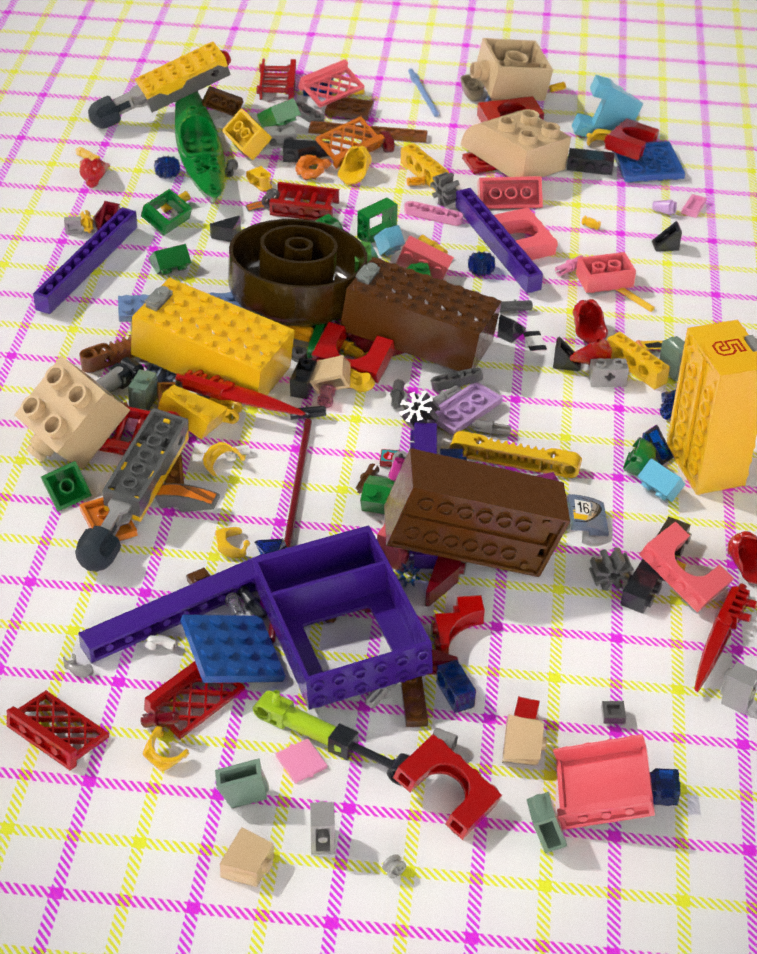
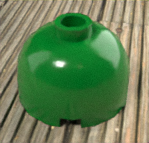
M638 437L632 446L634 447L633 450L627 455L623 469L630 474L638 476L650 459L658 462L655 459L657 452L654 445Z

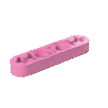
M407 201L404 204V212L407 215L454 226L463 223V214L459 211L415 201Z

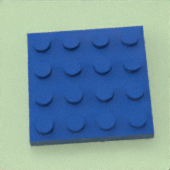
M670 141L646 142L643 156L639 160L615 153L614 158L625 182L678 180L685 178V171Z
M255 615L182 616L181 624L203 683L284 681L286 675L262 618Z

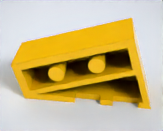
M173 385L163 392L157 409L165 412L175 411L181 417L187 418L188 431L202 440L222 423L228 407Z

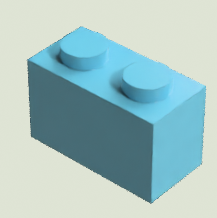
M399 225L386 228L374 236L379 255H393L396 251L401 250L400 247L405 244Z
M653 459L649 460L637 476L642 482L640 484L648 491L654 490L656 492L655 495L663 501L668 499L673 502L686 485L681 477Z

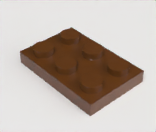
M344 97L328 104L325 109V115L344 117L345 119H356L361 116L364 120L368 121L374 107V101Z

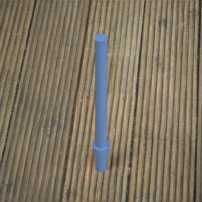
M410 68L408 73L410 74L411 81L417 86L434 117L439 116V112L420 82V77Z

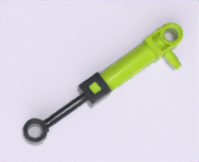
M279 690L264 692L253 706V713L260 720L282 730L285 726L328 746V752L348 760L352 753L356 752L389 768L387 770L388 778L393 783L402 786L393 777L397 768L410 755L401 753L396 759L392 760L358 744V731L341 723L336 727L294 707V702L281 696Z

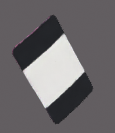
M540 331L523 332L530 351L547 350Z

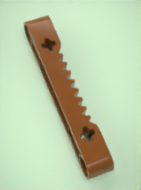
M129 335L127 340L123 337L121 342L116 339L115 344L112 341L109 345L107 343H100L85 348L79 353L81 369L87 373L104 369L117 362L120 363L125 357H130L131 359L136 357L131 354V335Z

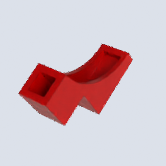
M482 595L457 597L456 605L453 606V613L435 614V621L431 623V633L436 636L434 638L435 650L449 654L450 643L456 635L469 627L484 624L485 609Z

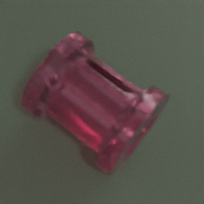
M329 384L321 386L320 395L317 398V403L320 406L329 408L333 405V397L336 392L335 387Z

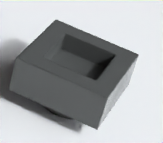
M602 701L603 724L626 723L624 701Z

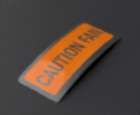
M261 201L245 205L248 212L266 208Z

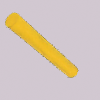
M625 288L616 289V291L649 312L655 309L654 306Z

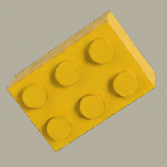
M242 108L222 130L252 160L259 155L273 138Z

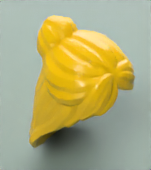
M352 146L345 155L338 171V177L346 185L357 184L366 176L372 162V157L366 147Z

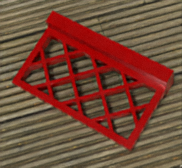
M194 661L146 696L144 710L147 713H155L163 706L173 707L172 712L175 711V707L188 708V715H179L180 721H188L184 729L180 731L174 724L166 725L178 739H182L243 692L245 686L241 682L220 683V691L207 690L208 683H205V690L192 689V685L195 682H203ZM223 684H232L236 689L233 691H223ZM179 694L189 695V702H177L176 697ZM192 695H205L204 703L191 702ZM207 696H220V701L216 704L207 703ZM191 708H202L204 713L201 716H191Z
M47 690L18 709L15 706L7 709L8 728L70 771L77 766L79 758L109 738V732ZM46 699L52 705H39V703ZM36 712V716H28L25 713ZM39 712H52V716H39ZM55 712H66L68 716L54 715ZM38 722H52V727H44ZM54 722H68V727H54ZM70 722H80L84 727H70ZM54 733H68V738H60ZM70 733H84V738H70ZM86 733H97L99 736L86 738ZM70 744H84V746L77 751Z

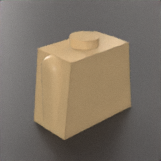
M344 355L317 361L310 379V383L316 393L320 394L349 388L350 362L345 359Z
M509 714L506 721L502 762L537 765L541 759V750L545 751L547 737H543L544 723L540 720L521 718Z
M241 827L220 862V877L258 887L264 874H268L272 868L274 843Z

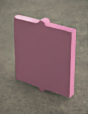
M308 738L297 744H290L288 748L275 753L276 758L294 783L308 777L312 778L314 774L327 769V764Z

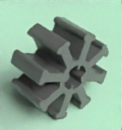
M445 172L432 178L434 182L430 183V187L436 190V192L432 193L433 198L438 197L437 203L440 206L456 203V191H458L456 186L460 185L458 180L453 181L454 174L452 172Z
M421 391L420 397L415 392L410 393L409 395L413 401L411 403L405 400L401 402V406L405 410L399 412L400 416L413 430L414 423H428V419L437 422L439 419L435 412L440 411V406L426 391Z
M615 547L609 556L606 549L601 550L602 559L592 557L590 560L592 568L590 567L589 571L595 585L598 586L600 584L602 590L608 591L609 586L613 582L616 589L622 588L620 579L629 581L632 576L630 571L634 570L627 553L624 552L622 554L620 548Z

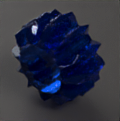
M169 155L158 157L154 164L156 175L159 178L164 177L165 179L176 177L180 173L179 160L175 156L170 157Z
M485 251L472 253L468 259V269L472 272V275L477 274L478 277L480 275L484 277L491 275L495 269V257L491 256V253H485Z

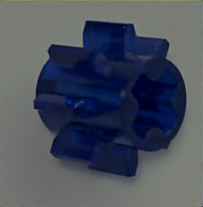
M672 398L665 400L661 404L660 414L665 420L670 419L671 421L674 405Z
M412 562L409 563V566L401 563L402 568L395 570L399 573L398 580H403V587H406L407 583L414 587V581L421 579L417 576V572L420 569H413ZM410 570L412 577L406 579L403 574Z

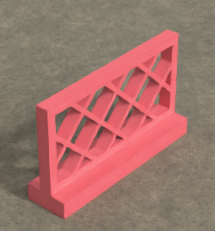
M346 59L301 77L298 88L301 91L305 90L320 108L363 90L365 87L348 68ZM346 72L350 77L342 76V74ZM332 78L339 79V82L332 81L331 79H332ZM341 80L348 81L349 84H343ZM320 83H327L328 87L320 85ZM351 83H355V84H357L358 86H357V87L351 86ZM330 84L338 86V89L330 88ZM310 87L317 88V91L311 90ZM340 87L346 88L348 91H341ZM319 89L327 91V94L320 93ZM329 92L336 93L337 95L331 96L328 94ZM318 96H319V97H322V98H326V100H324V101L321 102V101L318 99Z

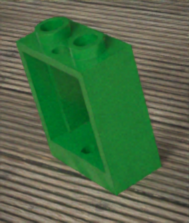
M168 189L143 205L141 217L164 236L190 219L193 208L171 189ZM168 204L179 215L169 221L157 209Z
M386 197L358 210L357 238L364 242L373 243L375 242L374 236L382 230L397 226L398 204ZM382 214V223L370 228V219Z

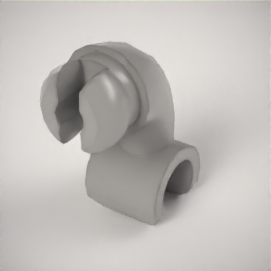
M72 654L71 661L66 660L65 656L63 657L64 667L74 675L81 678L93 675L92 665L78 666L75 654Z

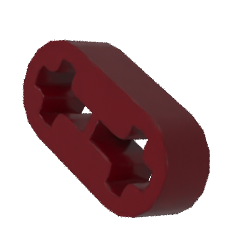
M380 131L379 134L385 137L381 145L384 152H393L395 144L389 131Z

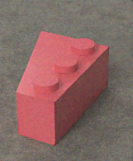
M409 235L396 264L407 268L410 264L428 263L431 277L443 280L454 257Z

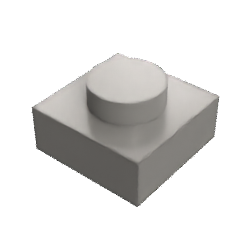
M64 217L66 234H82L81 217Z

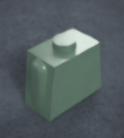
M678 336L663 340L660 360L670 366L669 376L674 381H678L685 341Z
M139 369L128 386L129 407L150 410L158 397L157 373Z
M260 758L215 770L217 790L231 808L267 799L266 792L269 791V783L262 770Z
M549 792L536 794L534 797L526 799L533 826L544 852L548 853L566 847L567 843Z

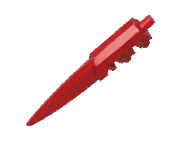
M188 370L185 375L177 373L175 377L176 381L182 382L183 389L218 400H230L253 407L302 416L306 414L304 411L285 402L235 385L234 382L225 381L219 375L207 379L208 374H205L203 370L195 371L193 374V370Z
M740 583L739 586L731 587L712 626L697 671L694 687L696 692H699L715 667L732 634L731 629L736 630L740 620L750 623L752 615L744 613V609L746 607L757 608V601L749 599L750 590H747V586L743 583Z

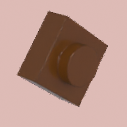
M204 567L187 574L186 578L187 582L191 585L211 575Z

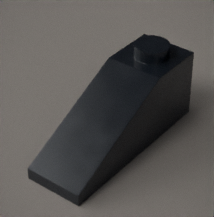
M284 139L283 162L297 163L300 157L305 155H312L317 158L329 156L315 140Z

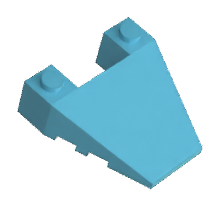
M595 75L590 90L593 97L602 100L593 117L577 113L572 123L574 134L587 138V133L592 134L597 128L614 130L616 126H619L626 119L635 121L643 106V102L613 83L611 79Z

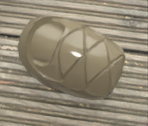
M470 74L462 75L461 86L466 97L471 101L480 100L484 92L482 81L471 78Z

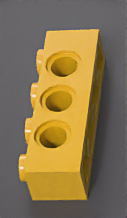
M414 143L401 147V164L417 177L422 178L424 176L425 183L429 187L430 183L434 182L432 179L434 176L445 172L449 173L446 168Z
M622 332L607 338L612 347L611 359H626L629 372L654 390L667 384L670 366Z

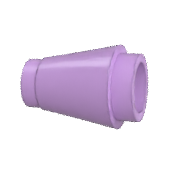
M673 200L654 201L652 209L667 215L675 214L677 202Z

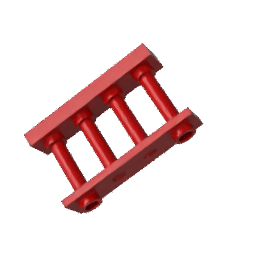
M262 58V64H259V73H261L260 83L256 88L259 100H262L263 93H285V95H288V100L294 98L296 59H291L290 65L266 66L265 59ZM266 71H275V72H287V73H265V72H266ZM265 78L286 79V80H265ZM264 85H265V86H285V87H264Z
M278 181L280 196L278 199H270L269 210L270 215L312 221H316L327 214L333 217V206L331 204H339V189ZM286 197L295 198L294 201L285 200ZM301 199H303V200H310L309 203L300 202V201H301ZM316 201L325 202V204H316Z
M127 407L130 411L117 426L114 436L111 439L108 438L98 451L124 456L150 411ZM127 419H137L138 422L131 441H121Z

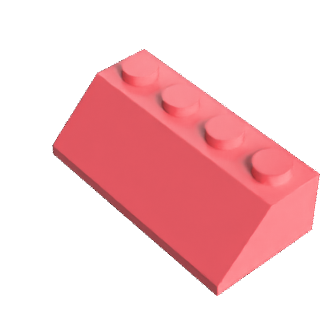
M542 176L483 177L477 181L478 197L488 209L543 208Z

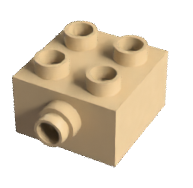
M482 38L477 62H472L470 66L471 78L482 81L493 101L533 96L535 100L545 101L553 73V68L537 41Z
M60 356L56 363L46 371L44 378L33 392L23 400L21 407L14 416L35 433L29 440L31 445L29 444L26 449L32 456L44 462L47 456L51 457L56 452L70 462L76 461L78 467L84 469L130 409L87 373L63 356Z

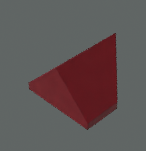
M104 201L103 205L93 216L97 231L121 209L119 203Z

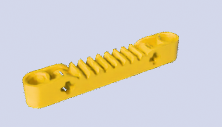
M465 431L456 432L449 447L451 454L456 457L539 473L554 472L556 476L566 478L578 476L582 463V457L576 452L556 448L547 450L542 448L538 450L537 446L531 449L530 445L523 447L520 443L516 446L515 442L509 445L508 441L501 443L500 439L494 442L493 438L488 440L484 435Z

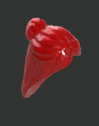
M84 158L80 161V176L86 181L88 187L94 188L99 184V180L106 173L110 164L99 158L92 161Z
M594 299L580 300L574 306L572 312L576 335L589 344L597 342L598 337L606 339L608 330L605 325L603 310Z
M598 337L597 342L590 343L575 351L569 359L574 362L590 365L591 359H611L612 347L603 337Z
M743 531L731 537L727 544V552L732 557L742 577L749 583L757 584V536L749 531Z

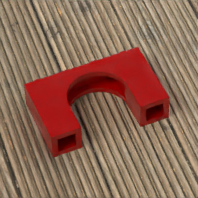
M533 96L478 103L477 116L481 122L526 109L538 112L539 118L544 120V112Z
M626 119L606 135L604 149L639 160L643 156L646 142H656L660 130Z
M328 322L312 353L313 360L319 361L341 356L339 351L347 338L345 326ZM377 336L371 349L365 356L358 359H345L350 362L351 369L359 373H369L375 383L379 384L395 352L394 341Z
M434 734L397 768L393 777L410 793L424 779L433 774H446L457 780L464 791V801L450 814L445 825L462 840L494 809L502 797L496 786L486 781L479 771L469 766L461 755L451 750L444 740Z

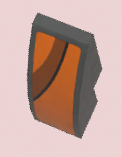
M169 483L162 484L155 499L160 508L178 507L180 512L214 509L221 496L219 493L205 488Z

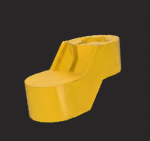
M354 369L350 370L349 388L359 392H366L374 387L375 381L369 373H359Z

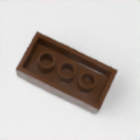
M212 86L208 87L202 99L203 106L231 116H235L244 103L242 97Z

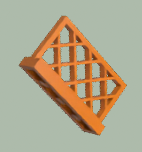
M360 116L317 136L315 140L334 161L332 165L337 169L341 167L344 157L349 150L342 147L343 144L350 145L351 147L364 146L370 153L381 148L385 137L382 134L377 135ZM360 122L363 128L355 126L356 123ZM344 129H351L352 133L345 132ZM355 131L363 132L362 136L355 134ZM365 133L370 134L372 138L365 137ZM333 134H339L341 138L333 137ZM344 136L351 137V141L343 139ZM354 138L362 140V143L354 142ZM322 139L330 140V144L325 143ZM332 141L339 142L340 146L332 145ZM331 149L338 150L339 154L335 155Z

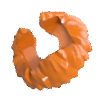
M305 155L301 156L296 163L295 171L304 180L316 179L332 163L328 158L320 159L316 156ZM311 165H318L316 169L309 168Z

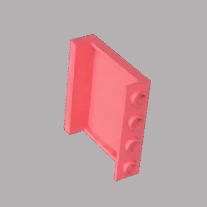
M643 734L553 749L557 762L560 806L557 809V815L563 830L655 816L648 751Z

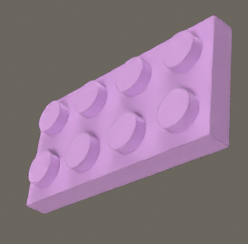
M479 382L473 383L439 405L440 411L435 412L439 417L437 422L431 419L428 420L432 423H437L438 427L454 436L456 432L464 430L474 423L475 420H478L500 405L503 397Z

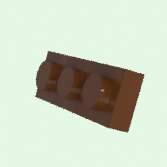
M422 676L400 682L406 728L428 726Z

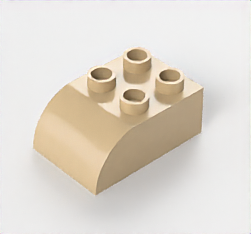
M526 109L470 126L462 137L461 146L509 177H545L565 170L571 136L562 132L558 124L546 122L539 118L538 112Z

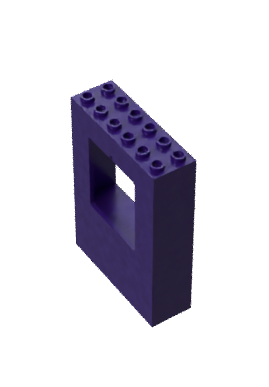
M369 525L252 558L255 588L309 710L433 673L432 642ZM369 608L391 652L323 672L303 627Z

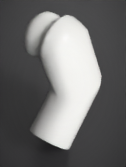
M249 445L234 446L242 455L250 454ZM227 451L225 453L226 460L228 462L236 461L237 454Z
M149 636L145 643V647L151 650H155L157 644L172 651H175L178 646V641L166 636Z

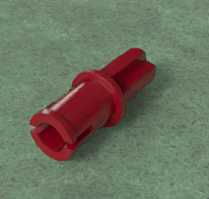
M158 710L155 713H145L140 719L141 725L144 728L155 726L163 728L167 724H176L180 721L177 711L164 712L163 710Z

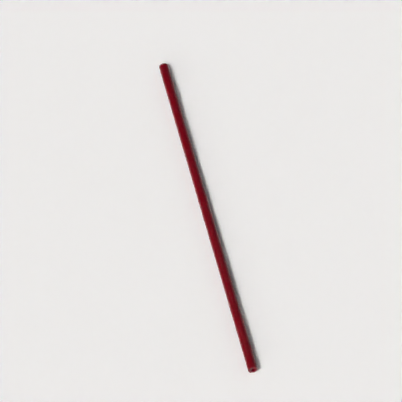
M305 419L283 549L291 547L312 424L311 419ZM270 622L268 634L272 643H274L276 634Z

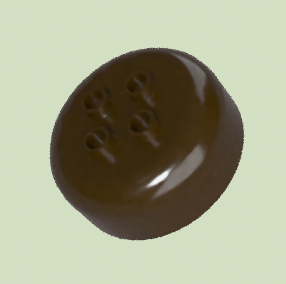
M304 219L264 221L241 230L231 240L229 245L228 284L232 296L242 308L279 324L288 326L326 324L342 318L346 289L356 278V274L360 269L367 265L368 255L365 247L356 237L333 225ZM355 257H356V258L358 259V261H359L358 271H357L356 273H355Z

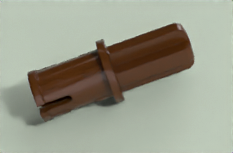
M371 463L368 465L367 470L360 475V481L356 485L357 493H362L364 483L369 475L376 476L379 473L380 469L378 466L373 470L375 464Z

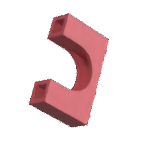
M528 207L494 215L509 234L525 233L532 236L515 240L531 260L556 255V248L558 247L556 238L551 235L549 230L545 228Z
M674 522L648 542L639 555L698 613L722 593L734 578L720 564L705 576H693L685 572L675 559V551L685 543L690 535L677 522Z

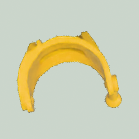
M597 128L592 134L587 133V145L590 146L593 141L597 140L604 141L606 135L611 130Z
M218 442L209 447L207 452L204 453L203 464L214 477L217 474L213 470V465L220 455L227 451L234 452L239 456L240 461L246 459L245 455H242L236 447L233 448L227 443Z
M240 527L221 528L215 531L218 551L229 558H244L247 554L246 549L250 546V541L245 540L243 548L239 549L232 546L226 538L240 535L242 533Z
M157 726L150 735L144 748L143 756L163 772L176 765L183 758H187L189 750L185 749L178 756L170 758L157 754L154 747L157 737L162 738L164 736L162 727Z

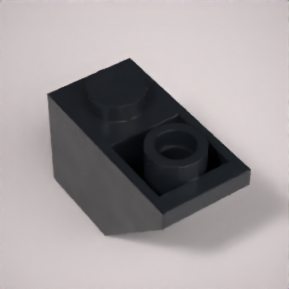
M299 358L290 378L291 397L308 399L313 388L310 379L317 363L316 360Z

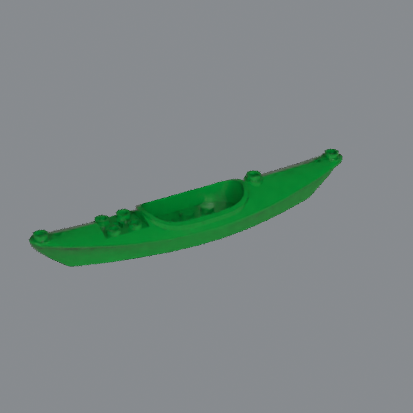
M196 91L175 102L176 145L186 173L210 203H214L221 196L224 189L225 157L215 124L207 108L203 106L199 92Z

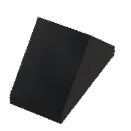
M239 215L210 223V237L212 239L231 242L233 237L241 231V217Z
M675 221L651 240L655 251H679L682 236L679 223Z
M500 314L497 337L513 343L525 332L526 328L515 320Z
M560 336L556 340L553 368L579 371L581 363L569 359L575 351Z

